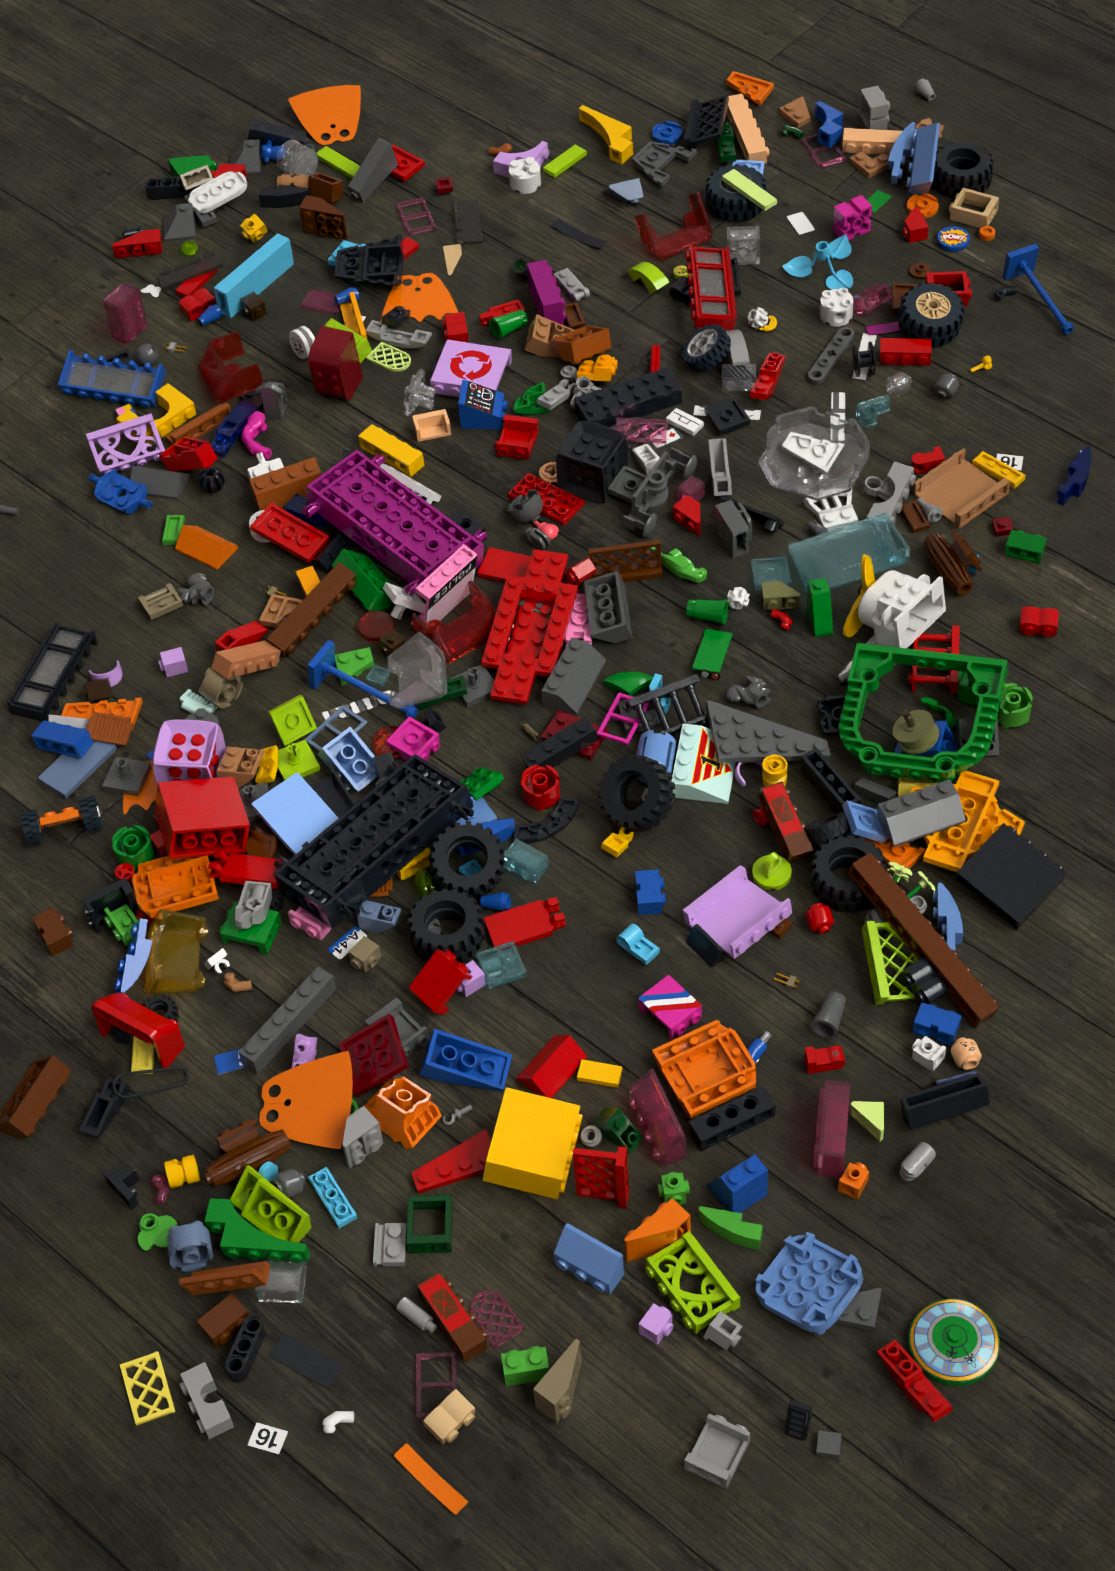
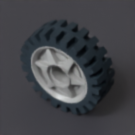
M705 325L704 329L701 327L698 332H693V336L690 335L688 337L689 341H685L681 354L692 370L697 372L701 370L703 372L706 368L708 370L711 369L712 365L715 367L717 362L722 361V357H726V352H729V347H731V339L720 325Z

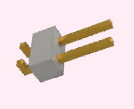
M174 342L167 343L168 348L166 346V350L170 353H174V351L185 352L184 350L176 349V347L186 349V347L177 346Z

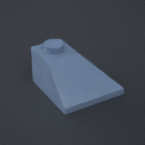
M639 178L611 184L603 189L605 193L624 202L630 201V204L640 202L639 199L643 198Z

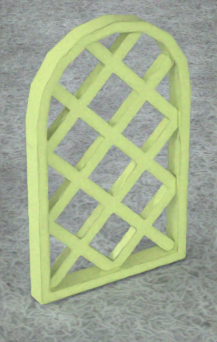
M383 342L366 357V360L394 372L403 371L411 364L409 354ZM391 350V353L385 354V351ZM382 351H383V354H382V355H377V353H376V352H382ZM400 354V357L394 358V355ZM386 356H392V359L386 360ZM384 357V360L378 361V358ZM396 360H401L402 363H397V364H396L395 361H396ZM393 361L394 364L387 365V362Z

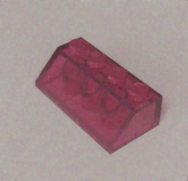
M650 1069L630 1087L631 1096L628 1097L631 1108H635L637 1111L636 1117L639 1125H643L646 1130L644 1135L647 1142H651L654 1147L652 1152L655 1159L660 1160L664 1167L686 1158V1136L654 1069Z

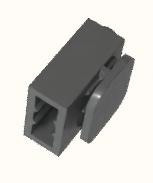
M732 500L715 505V530L732 558L749 553V542L752 541V522L742 503H736L735 506Z

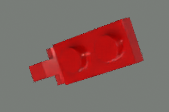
M519 300L491 307L489 311L479 314V322L481 326L489 325L490 318L518 310L525 312V309Z

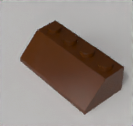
M54 1055L34 1060L0 1111V1131L18 1139L31 1136L36 1129L35 1125L38 1120H41L47 1113L46 1108L49 1103H52L57 1098L59 1088L68 1081V1074L71 1069Z

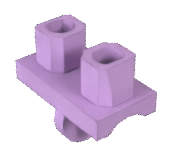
M302 1034L296 1035L292 1068L315 1060L317 1052L316 1037H308Z

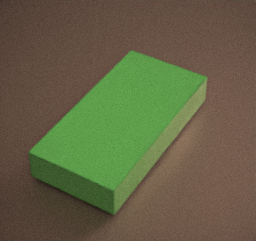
M167 515L162 538L163 545L177 544L182 526L185 523L184 515Z

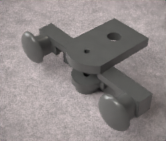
M672 447L669 459L667 460L668 452L664 451L648 475L623 466L607 490V493L632 504L629 516H623L622 526L630 530H634L635 527L643 530V538L650 536L656 527L657 516L655 513L649 515L646 512L658 510L666 504L668 500L667 481L676 469L684 472L683 479H688L692 476L697 466V457L695 455L690 457ZM632 484L635 487L630 488L627 485Z

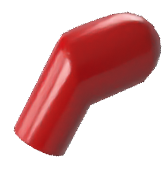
M773 609L771 618L781 621L780 627L789 630L790 625H792L789 615Z

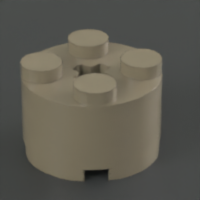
M210 667L206 670L205 678L198 691L217 707L224 709L231 705L230 701L236 700L239 697L243 688V682L240 681L241 678L239 676L227 679Z

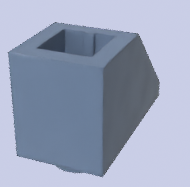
M365 900L360 907V914L357 916L359 929L380 933L395 927L401 913V908Z

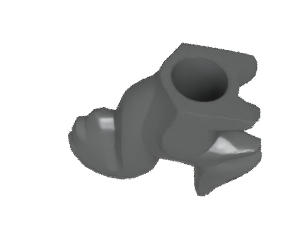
M194 573L188 577L187 585L190 587L189 589H177L183 603L192 601V604L195 605L200 599L203 605L207 606L214 597L213 587L207 582L206 576L201 573Z
M748 675L746 676L747 687L732 685L725 693L726 698L731 702L741 701L745 704L754 705L759 709L771 702V698L768 697L771 691L764 688L766 683L763 679Z

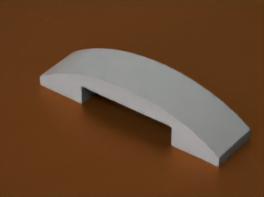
M374 320L370 322L365 330L366 334L372 338L400 348L423 347L432 336L431 332L417 329L414 334L390 329L386 324Z
M739 329L726 331L731 339L729 351L733 366L750 364L742 332Z

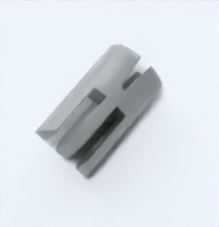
M920 1142L902 1162L899 1171L901 1178L905 1181H913L935 1158V1150L929 1144Z

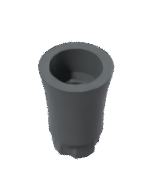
M832 991L823 1000L819 1012L810 1024V1029L816 1036L827 1040L835 1039L838 1036L841 1017L845 1009L846 998L844 995Z

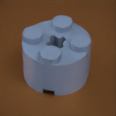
M195 1221L191 1224L173 1226L169 1229L166 1242L170 1265L173 1268L180 1267L182 1271L190 1272L205 1267L209 1259L211 1262L213 1250L210 1233L203 1226L202 1222Z

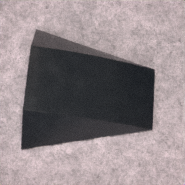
M398 234L395 238L391 239L386 237L376 243L371 241L361 247L356 245L337 250L335 278L392 286L401 285L404 264L402 235Z

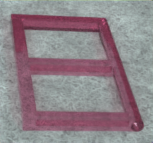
M818 133L801 138L802 143L820 168L846 160L836 144L831 148L824 146L813 150L807 141L818 138ZM834 148L840 156L836 159L821 162L816 153Z
M423 197L396 203L409 235L436 229ZM422 202L425 212L408 216L404 215L401 207ZM428 216L431 225L410 229L407 220Z
M455 1351L416 1354V1418L425 1419L431 1412L421 1413V1389L452 1387V1392L457 1389ZM452 1358V1381L421 1383V1360Z

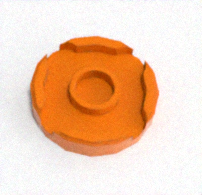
M921 193L919 196L915 194L907 201L908 213L910 214L913 208L918 206L924 218L934 216L939 209L938 200L930 194Z

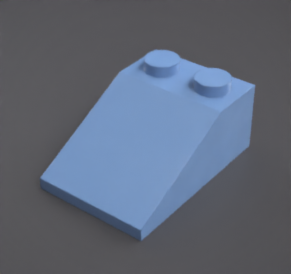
M351 726L322 747L318 753V756L329 768L332 765L335 771L338 770L343 781L357 793L377 778L372 765V759L375 756Z

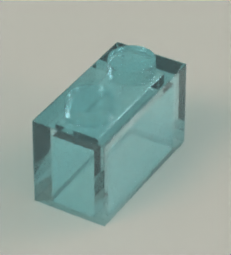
M515 839L504 852V866L506 869L520 874L525 880H531L536 883L549 868L548 855L518 839Z

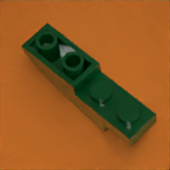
M727 121L724 123L722 138L717 139L720 162L736 161L731 122Z

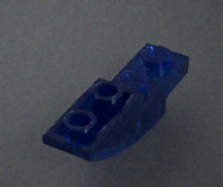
M243 401L225 417L216 430V437L210 444L215 454L221 457L226 456L238 435L242 434L249 417L259 410L258 406Z
M1087 445L1083 451L1078 453L1076 460L1070 463L1068 467L1069 476L1066 479V483L1063 486L1061 485L1057 491L1058 504L1064 506L1072 495L1079 498L1086 487L1092 460L1090 446Z

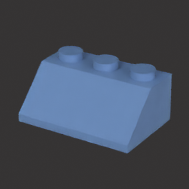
M568 1223L564 1226L554 1251L556 1266L562 1271L571 1272L579 1281L590 1283L598 1292H605L610 1295L624 1276L623 1254Z

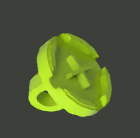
M775 852L759 858L753 865V880L759 887L765 890L782 889L791 880L792 869L790 863Z

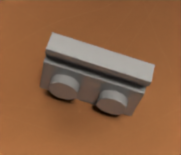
M375 1223L374 1266H405L407 1223H385V1225Z

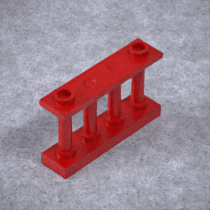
M952 625V633H948V635L922 633L914 640L913 649L959 654L960 626ZM918 641L947 642V644H951V647H918ZM913 666L912 673H909L908 684H912L911 692H915L916 683L946 684V686H950L949 694H957L958 671L946 670V672H950V675L946 677L916 675L917 669L935 668Z

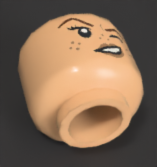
M959 1038L951 1047L952 1057L959 1068L970 1070L978 1066L981 1060V1053L974 1040Z

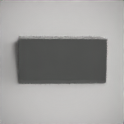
M132 466L131 480L139 484L145 483L148 496L179 500L190 477L189 473L145 466Z

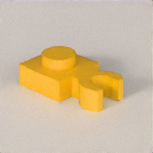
M621 827L618 835L613 832L602 842L601 848L618 857L628 848L629 842L633 839L634 832L624 834L625 828Z

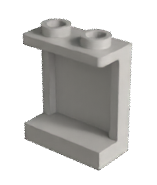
M708 1414L706 1425L692 1452H688L684 1460L685 1470L727 1489L750 1443V1432L742 1425H733L727 1422L720 1415Z

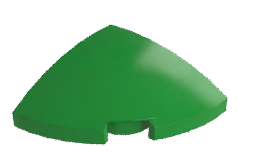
M542 382L527 389L522 400L521 397H518L514 404V412L519 414L550 412L549 409L537 404V398L547 392L545 383Z
M620 672L603 680V684L616 693L620 690L622 693L632 696L638 690L643 692L648 688L653 677L641 672Z

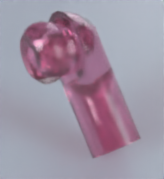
M156 1174L151 1178V1184H154L159 1190L155 1202L164 1205L171 1188L164 1175Z

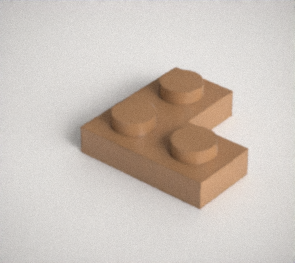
M861 151L850 157V163L868 178H871L887 170L889 156L883 153L871 159Z

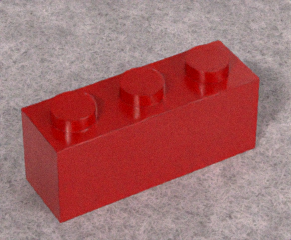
M881 338L880 364L931 365L932 339Z

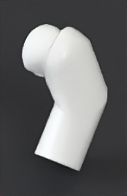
M354 1411L333 1412L323 1420V1431L325 1433H333L336 1429L335 1425L338 1423H354Z

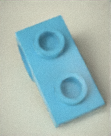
M633 923L616 938L618 945L645 965L660 953V948L646 939L642 930Z

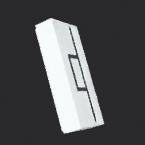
M677 408L666 417L667 423L693 436L704 426L703 421Z

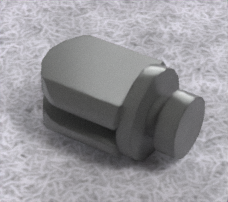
M529 527L525 531L528 542L543 551L551 544L550 538L538 528L533 529Z

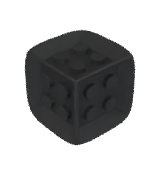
M579 421L576 423L562 442L556 457L557 481L560 489L588 501L606 503L613 496L607 493L608 487L623 466L628 467L626 436L615 429L589 421Z

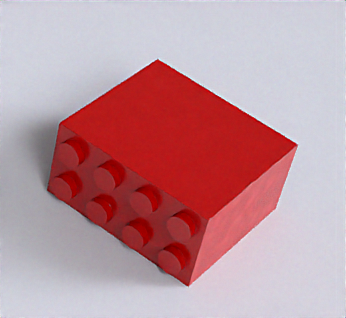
M234 777L158 782L154 811L169 859L214 855L218 850L223 851L225 854L243 853L246 851L250 824Z

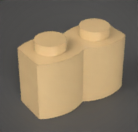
M455 1389L424 1419V1426L442 1444L447 1441L450 1443L458 1436L459 1432L457 1430L463 1425L466 1427L474 1420L475 1407Z

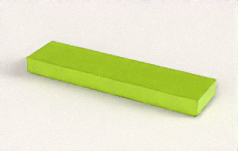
M327 146L315 153L317 159L353 179L360 168V165Z

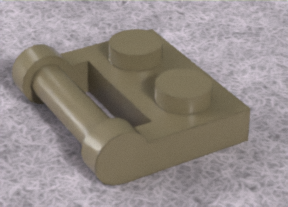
M171 583L146 596L141 595L137 597L139 604L143 607L150 620L183 606L181 598Z

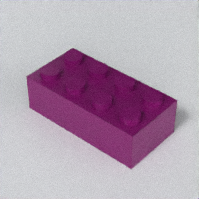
M546 260L527 263L529 290L538 314L564 325V320L566 319L565 310H563L565 301L563 297H560V287H556L557 281L556 277L552 276L551 265L548 266Z

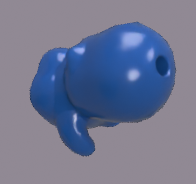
M270 140L261 147V158L266 163L269 159L283 162L287 157L286 149L283 146H271Z

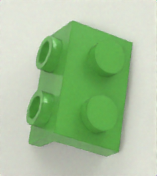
M127 904L110 912L108 907L105 908L106 916L103 917L105 923L109 928L113 927L114 930L112 932L117 941L121 940L125 946L129 945L133 937L130 935L132 924L138 921Z

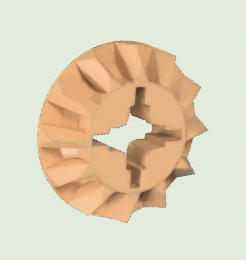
M556 462L546 463L540 468V479L550 484L553 482L558 484Z

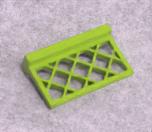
M866 921L862 927V935L875 1005H881L890 1001L915 1000L914 994L906 989L907 986H902L895 979L899 973L903 972V968L907 963L912 965L918 961V958L913 952L908 958L899 951L905 943L888 922L875 923V921ZM878 929H885L890 933L886 940L878 934ZM892 935L902 942L898 949L887 942ZM884 945L894 952L890 959L882 954L881 949ZM896 954L906 961L901 968L891 961ZM888 964L898 971L893 978L885 971ZM891 984L901 990L899 995L890 996L889 986Z

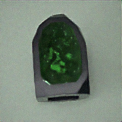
M519 258L513 264V271L528 279L527 263H532L533 261Z

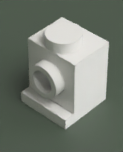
M926 1036L922 1040L917 1039L912 1046V1059L932 1072L945 1059L946 1047L938 1045Z

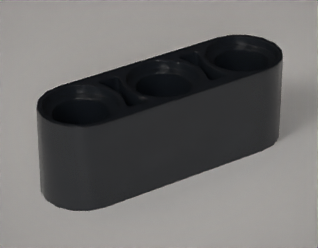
M180 177L148 179L145 182L147 197L150 200L184 198V196L192 192L191 189L185 191Z
M256 1315L248 1316L244 1320L225 1362L228 1376L235 1383L243 1382L247 1378L266 1335L263 1322ZM254 1327H259L256 1331H250ZM244 1347H250L247 1351H241ZM237 1366L241 1367L238 1371H232Z

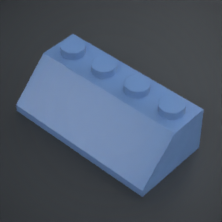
M940 123L919 127L916 134L913 133L912 143H914V148H911L910 152L912 163H909L908 172L911 173L906 183V187H909L908 193L921 195V193L928 194L933 183Z

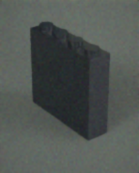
M1003 823L957 871L955 880L1018 930L1061 884L1066 872L1060 864L1053 863L1046 853L1038 851L1033 847V844L1028 839H1023L1019 836L1012 826H1007Z

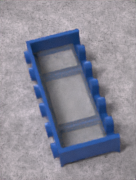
M69 350L58 386L63 394L69 396L73 394L82 398L92 397L96 400L104 399L113 403L123 402L126 404L130 403L131 405H140L145 408H156L157 397L155 392L161 388L167 372L162 364H159L157 369H153L149 363H145L144 367H138L135 361L129 360L128 365H125L118 358H114L113 362H107L100 355L97 360L91 359L87 353H83L82 358L76 357L72 350Z

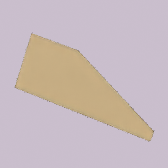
M460 244L443 246L448 275L453 273L462 255Z

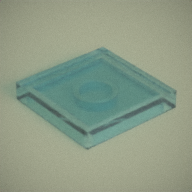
M787 556L751 560L755 590H761L762 582L781 581L791 587Z

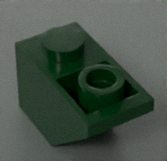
M605 1107L593 1121L594 1125L600 1129L606 1139L617 1146L627 1147V1153H632L644 1139L620 1108Z

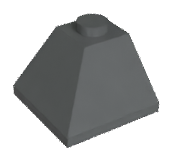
M260 140L243 141L231 153L230 164L245 165L247 175L261 174Z
M192 203L176 205L164 218L165 242L196 238L195 214Z

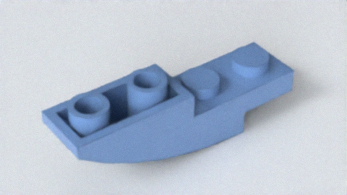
M915 122L909 124L902 131L890 152L887 169L892 170L891 184L897 185L898 179L902 178L903 169H900L901 165H904L905 158H909L911 148H914L912 137L913 133L916 134L918 130L915 129Z
M937 883V891H933V903H936V907H933V919H937V927H942L941 934L945 936V943L951 950L956 951L955 944L962 945L963 939L961 915L949 891L942 883Z

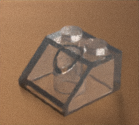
M263 1260V1262L266 1261L270 1264L267 1285L255 1287L259 1302L302 1303L307 1262L293 1263L287 1260H280L278 1262Z

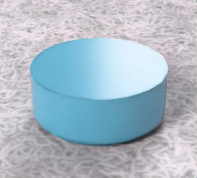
M271 1161L265 1162L260 1167L258 1173L271 1182L278 1172V1166Z

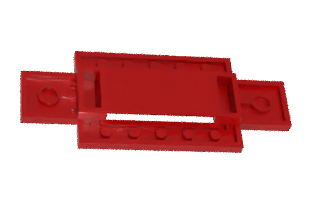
M533 549L526 576L507 575L481 661L482 667L498 669L490 694L491 700L527 705L533 682L537 675L549 677L560 657L578 593V585L562 583L569 560L568 554ZM522 598V601H526V602L524 603L523 606H520V609H519V612H518V615H517V619H516V622H515V626H514V629H513V632H512V636H511V639H510V643H509V646H508V649H507V653L504 654V653H505V650H506V647H507L508 640H509V636H510V633H511V630H512V626H513V623H514V619H515V616H516V613H517V609H518V606H519V602H520V599ZM536 603H542L543 606L537 608ZM534 608L541 610V614L534 612ZM551 613V617H550V618L543 616V615H549V614Z

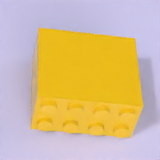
M506 1087L485 1164L483 1181L558 1200L559 1192L564 1193L573 1149L575 1148L583 1116L579 1114L580 1106Z

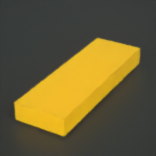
M984 451L972 460L973 466L1001 481L1003 478L1010 480V487L1013 489L1025 480V474Z

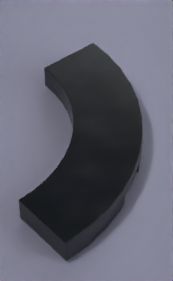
M560 797L558 805L547 819L531 824H516L513 844L536 843L562 831L574 818L579 807V799Z

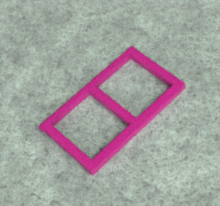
M618 693L597 732V736L625 745L629 744L640 723L639 717L635 720L613 712L620 699L628 700L634 697ZM650 702L643 704L644 712H646ZM610 718L633 724L626 739L603 732Z

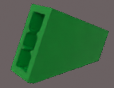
M208 155L168 159L170 171L174 177H179V175L208 165L210 171L217 169L215 161L211 160Z
M826 578L808 581L807 613L815 637L833 634L831 595Z

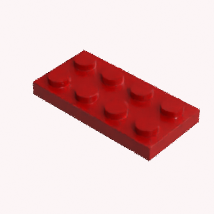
M270 503L250 526L251 531L308 564L329 541L327 534L273 503Z

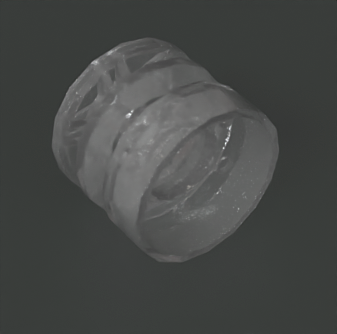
M294 139L285 142L277 154L278 167L289 174H306V176H309L315 172L318 165L317 153Z

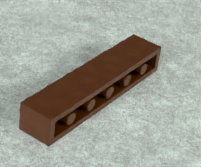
M339 562L270 634L267 641L281 650L280 655L285 658L288 654L291 655L295 651L296 645L308 637L312 628L316 629L321 622L320 620L331 613L332 607L343 600L344 594L356 586V574Z

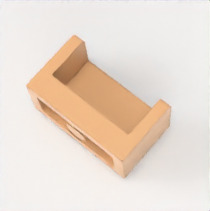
M446 409L412 416L418 442L451 435Z

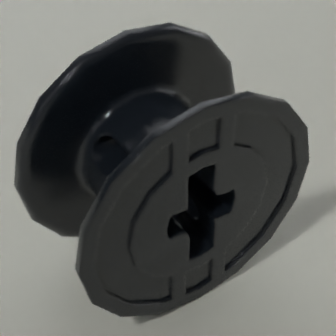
M868 342L867 351H858L857 345L853 344L852 359L856 376L859 377L861 368L869 367L871 374L875 375L876 359L872 342Z

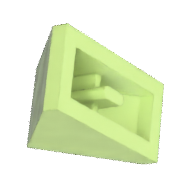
M853 1101L850 1104V1115L879 1141L883 1140L884 1102Z

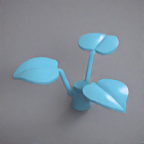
M846 234L835 239L830 244L826 241L818 242L812 262L809 257L799 256L782 265L783 269L790 276L803 278L812 273L811 267L814 266L818 257L821 261L827 260L832 273L826 279L828 289H850L853 285L852 275L846 270H839L835 273L830 258L841 260L851 254V245Z

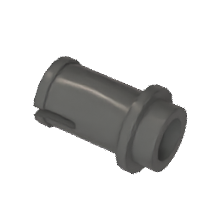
M811 520L808 523L807 528L816 535L818 540L823 541L828 537L829 533L826 527H822L816 520Z

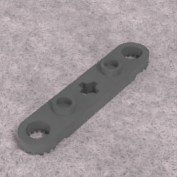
M842 327L835 334L808 372V381L811 384L820 385L831 373L850 346L852 340H854V330L852 328Z

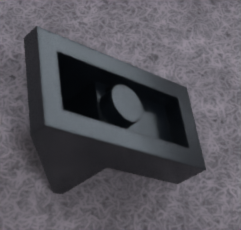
M105 1170L102 1172L106 1183L131 1209L139 1205L136 1199L138 1194L132 1187L139 1181L135 1170Z

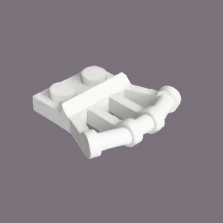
M833 487L828 491L820 490L812 497H807L803 500L805 506L818 517L821 526L826 527L828 532L858 525V518L851 504L852 488L835 489ZM838 496H847V505L842 506ZM826 498H832L835 508L830 509ZM820 500L824 510L818 508L814 503Z

